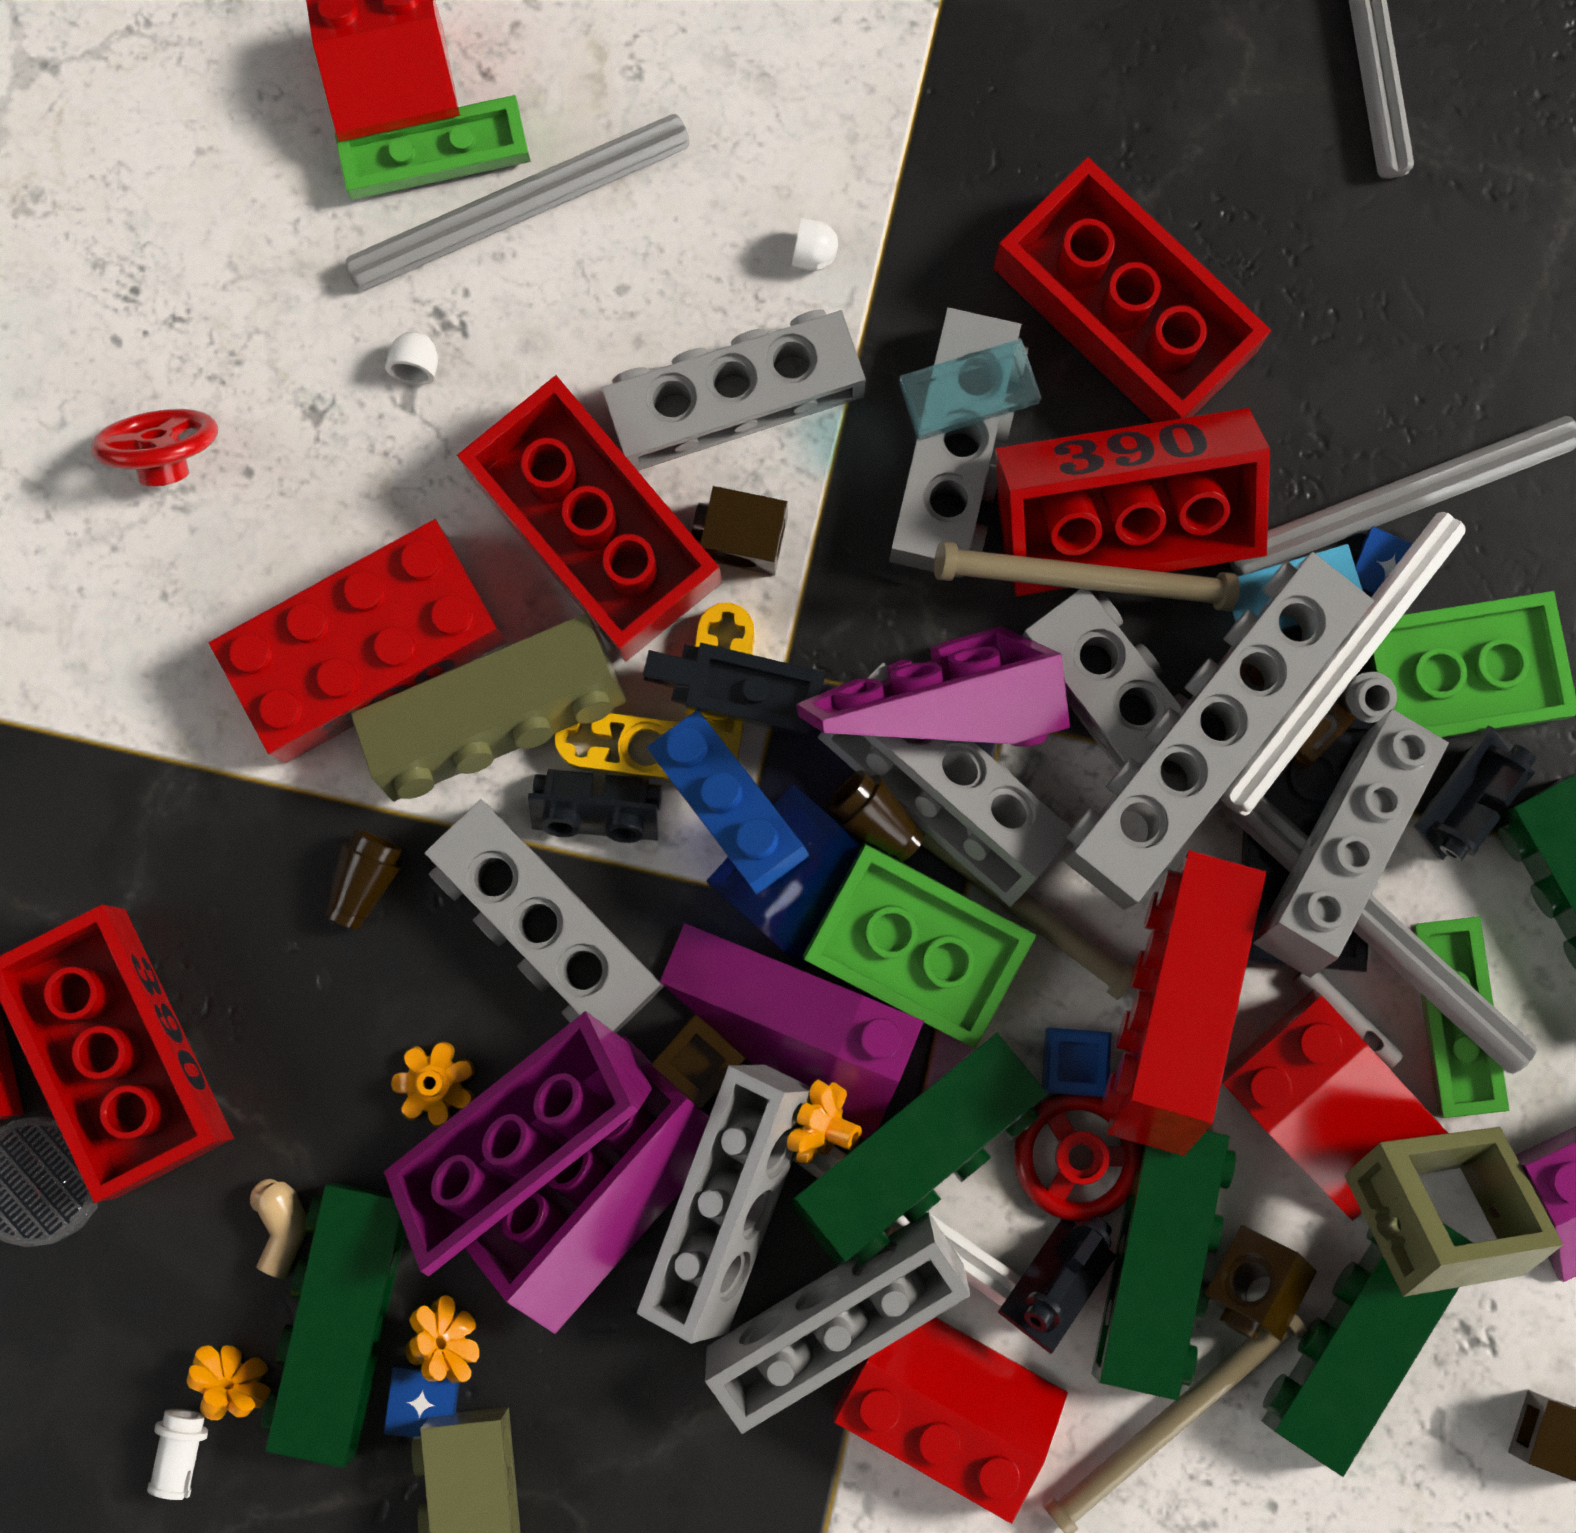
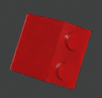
M306 0L312 43L339 142L460 116L444 28L436 0Z

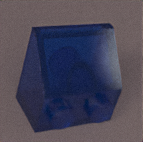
M792 784L775 803L774 808L802 842L810 856L757 895L728 857L706 882L712 890L804 971L810 965V962L804 960L803 954L861 846L843 827Z

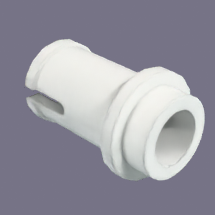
M187 1409L165 1410L163 1420L156 1422L154 1432L160 1435L151 1482H149L147 1489L149 1494L170 1500H182L184 1497H190L192 1489L190 1486L199 1441L207 1439L208 1429L203 1426L205 1418L203 1414Z

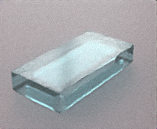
M1021 338L899 377V385L918 441L1037 405L1041 400V395Z

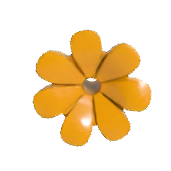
M438 1042L434 1046L431 1056H427L424 1050L418 1046L412 1047L405 1052L404 1061L409 1067V1071L394 1074L391 1087L397 1094L408 1095V1098L401 1106V1112L407 1119L415 1121L424 1112H428L431 1125L440 1127L451 1118L449 1107L454 1106L462 1110L474 1100L472 1091L462 1087V1083L471 1080L475 1076V1067L470 1060L466 1059L453 1063L452 1059L455 1049L452 1044ZM433 1077L436 1084L433 1089H429L427 1081Z
M818 1079L812 1084L809 1091L812 1105L805 1102L797 1115V1123L803 1125V1127L793 1130L787 1139V1149L797 1152L796 1162L810 1164L817 1153L828 1155L834 1144L850 1151L857 1146L861 1138L862 1128L857 1124L842 1119L843 1110L841 1108L847 1093L837 1083L832 1082L830 1085H827Z
M447 1295L435 1300L432 1303L431 1309L425 1305L421 1306L411 1314L409 1320L413 1330L418 1335L406 1344L405 1354L411 1364L416 1366L422 1364V1376L429 1382L442 1381L445 1376L451 1383L465 1382L471 1377V1369L467 1363L477 1362L479 1358L477 1343L473 1340L465 1339V1335L470 1334L476 1328L474 1318L467 1311H461L454 1316L455 1302L454 1299Z
M205 1345L196 1351L193 1359L194 1365L190 1366L186 1380L189 1388L203 1394L200 1411L207 1419L220 1420L224 1417L227 1410L235 1417H246L254 1408H261L266 1403L271 1391L267 1385L259 1383L268 1371L267 1364L258 1357L251 1358L244 1364H241L242 1353L234 1346H223L220 1353H218L212 1346Z

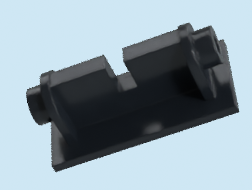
M1488 725L1475 744L1463 754L1458 767L1438 794L1426 804L1421 817L1413 827L1441 860H1444L1448 855L1450 858L1462 862L1467 854L1474 856L1501 818L1496 811L1484 805L1490 799L1509 807L1527 781L1535 774L1532 765L1537 760L1536 756L1520 745H1514L1509 750L1496 730Z
M548 769L547 775L535 774L533 793L528 794L532 830H543L556 837H572L577 834L607 836L621 843H634L641 839L658 841V810L661 807L662 785L650 784V778L606 775L603 795L592 794L593 773Z
M1091 1216L1088 1221H1079L1077 1224L1073 1221L1061 1219L997 1311L1050 1354L1054 1352L1117 1256L1109 1250L1112 1244L1110 1238L1112 1228L1108 1222L1098 1216Z

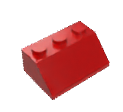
M935 1317L857 1364L833 1409L834 1423L1012 1524L1044 1465L1068 1392Z

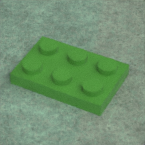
M1554 591L1402 615L1368 659L1370 672L1382 673L1392 680L1397 691V702L1394 710L1442 739L1483 733L1488 725L1495 730H1502L1576 717V694Z
M863 842L803 954V958L811 964L895 1008L923 1020L924 1023L976 1049L1037 935Z

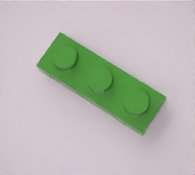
M516 95L460 106V116L339 142L336 133H334L345 187L350 199H360L531 162Z
M1480 916L1410 925L1411 931L1494 1006ZM1420 993L1438 1117L1451 1118L1510 1111L1503 1068Z

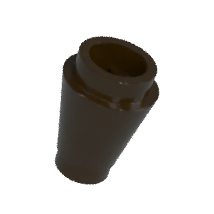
M863 770L853 773L839 786L829 802V810L836 815V825L886 854L892 855L900 862L911 857L924 840V832L917 827V824L879 775L870 777Z
M354 830L350 842H342L325 916L340 925L360 930L364 920L369 916L402 868L397 862L402 849L391 841L363 830Z

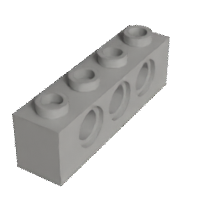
M947 308L889 562L934 572L935 553L940 541L955 542L957 548L961 550L983 551L988 526L976 524L981 501L989 503L994 501L997 489L996 465L990 464L995 441L1007 443L1015 406L1003 403L1008 382L1016 384L1021 382L1029 348L1017 345L1021 329L1020 323ZM968 375H977L988 382L991 391L981 397H972L961 390L958 381ZM953 434H965L974 440L978 450L971 456L958 457L948 451L944 441ZM951 493L962 501L964 511L955 517H943L933 510L930 500L937 494ZM955 575L954 577L962 578L963 576Z
M813 310L795 317L790 322V327L768 334L765 329L750 330L733 338L731 346L709 353L705 348L688 350L674 357L672 365L648 372V369L645 367L626 370L612 379L613 384L601 388L622 453L639 471L864 398L866 379L842 310L827 315L824 310ZM797 357L803 360L809 368L805 374L798 378H786L780 375L775 367L784 358ZM729 376L741 377L750 385L743 395L735 398L721 395L717 392L716 386L722 379ZM670 395L682 396L690 402L686 412L677 417L663 416L656 409L659 402Z
M1080 589L1026 629L1022 636L1062 654L1067 705L1119 770L1129 757H1132L1138 763L1141 762L1154 745L1145 738L1150 729L1169 707L1179 714L1188 700L1180 693L1174 697L1158 678L1162 674V669L1153 654L1141 643L1134 647L1121 631L1119 626L1123 624V620L1113 603L1101 593L1095 597L1090 590ZM1087 646H1098L1104 649L1111 659L1110 672L1099 675L1087 671L1081 663L1080 650ZM1127 695L1142 698L1150 710L1148 723L1134 725L1127 722L1120 712V699ZM1161 766V777L1164 783L1175 791H1185L1187 776H1173L1167 773ZM1221 799L1217 801L1204 819L1224 805Z
M882 663L867 679L883 681L889 678L887 665ZM823 732L817 737L856 772L863 770L870 777L879 775L917 826L1009 907L1040 877L1069 842L1066 836L1072 827L1060 818L1052 807L1044 804L1012 776L1004 765L995 761L975 742Z
M1391 709L1362 736L1253 941L1254 945L1309 978L1339 958L1449 742L1394 709Z
M482 799L425 852L436 865L429 873L430 877L454 901L464 894L480 910V913L473 919L475 924L498 947L508 940L525 957L517 967L542 993H545L553 986L569 1003L562 1011V1014L570 1023L584 1011H587L613 1032L617 1033L664 987ZM496 862L507 863L513 874L511 886L505 893L499 896L486 895L481 886V877L484 870ZM537 908H551L557 917L555 934L545 942L533 943L525 932L527 916ZM583 953H593L602 964V976L599 982L592 988L580 990L570 981L569 966L576 956Z
M766 1065L728 1066L636 1314L689 1343L728 1334L796 1153L787 1149L788 1136L793 1130L803 1127V1125L797 1123V1115L801 1106L805 1102L812 1105L809 1097L810 1086Z
M929 1211L914 1223H908L890 1234L888 1238L891 1242L861 1267L854 1258L849 1259L846 1263L836 1267L707 1346L705 1382L741 1434L971 1296L963 1262Z

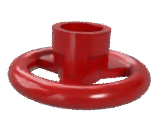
M166 409L146 412L122 419L104 428L94 437L91 443V453L99 463L118 469H136L139 483L142 485H169L189 475L186 459L202 452L215 441L218 435V425L210 415L196 410ZM190 428L197 430V432L187 438L179 440L178 435Z
M1072 1094L1053 1095L1034 1108L1040 1117L1015 1139L1014 1166L1022 1189L1036 1206L1056 1218L1074 1222L1088 1221L1091 1216L1102 1218L1117 1210L1131 1195L1135 1171L1141 1168L1143 1158L1142 1145L1120 1138L1122 1146H1106L1104 1141L1093 1133L1075 1131L1065 1114L1068 1111H1087L1102 1117L1109 1123L1112 1113L1101 1110L1103 1097ZM1046 1123L1059 1142L1055 1151V1163L1058 1171L1048 1189L1038 1178L1033 1163L1034 1143L1038 1133ZM1084 1144L1090 1151V1161L1084 1168L1075 1169L1069 1162V1152L1074 1146ZM1108 1166L1122 1167L1116 1183L1102 1196L1086 1202L1066 1200L1075 1183L1080 1185L1092 1184L1103 1177Z

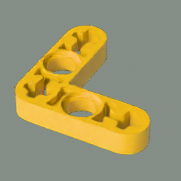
M730 602L718 603L708 608L701 616L695 646L700 647L701 642L719 647L717 636L709 634L710 628H719L723 623V618L734 619L736 630L745 632L743 638L732 640L730 650L753 655L755 633L754 623L749 613L741 606ZM686 709V717L692 714L695 710ZM701 712L739 761L744 722ZM609 713L599 721L587 723L591 725L592 732L596 737L614 740L612 727L624 728L618 741L619 763L607 762L612 752L610 748L590 747L587 757H578L576 747L571 743H567L569 734H580L583 723H578L556 732L555 746L565 762L571 767L582 771L639 778L648 777L652 780L671 782L658 763L651 766H642L634 762L629 755V746L631 740L641 732L651 731L662 736L679 722Z

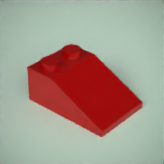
M1315 989L1309 992L1224 1069L1222 1084L1352 1221L1362 1211L1344 1175L1380 1142L1448 1134L1369 1045Z

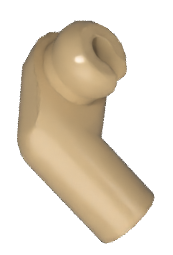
M264 1179L254 1186L250 1195V1204L253 1210L258 1212L270 1235L256 1267L270 1276L285 1280L307 1235V1214L296 1191L285 1182H277L274 1179Z

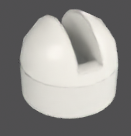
M801 217L791 267L805 270H822L829 266L836 257L838 249V239L833 229L818 220Z
M406 332L397 337L390 347L385 370L395 379L413 385L431 384L434 381L438 366L436 347L428 336L419 332Z

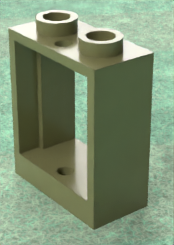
M1501 1127L1380 1142L1344 1175L1403 1297L1524 1276L1563 1246ZM1460 1168L1497 1239L1454 1246L1418 1174ZM1397 1219L1401 1223V1230L1397 1226Z

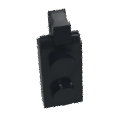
M700 642V647L685 644L682 657L649 650L642 676H644V681L674 688L671 701L685 705L687 709L699 710L700 712L810 738L813 726L798 717L796 704L821 694L826 673Z

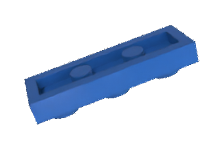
M699 710L694 711L646 747L756 895L810 856L802 842Z

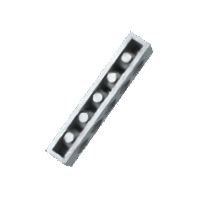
M1314 552L1310 553L1296 567L1288 561L1282 564L1262 589V592L1270 597V599L1257 616L1247 609L1223 638L1224 641L1232 646L1218 664L1208 658L1184 688L1193 696L1178 714L1169 707L1147 733L1145 738L1154 744L1140 763L1129 757L1108 782L1106 788L1114 794L1111 800L1100 813L1090 807L1067 834L1066 839L1073 843L1074 846L1062 861L1123 910L1137 904L1375 601ZM1279 616L1291 617L1300 625L1302 630L1301 641L1290 640L1282 633L1279 627ZM1241 664L1253 665L1261 672L1264 678L1263 691L1253 690L1244 684L1240 676ZM1202 712L1213 713L1223 721L1226 728L1224 741L1211 739L1204 733L1200 723ZM1171 761L1183 768L1187 776L1185 791H1175L1164 783L1161 777L1162 762ZM1123 811H1134L1145 819L1148 826V836L1145 842H1135L1124 834L1120 824Z

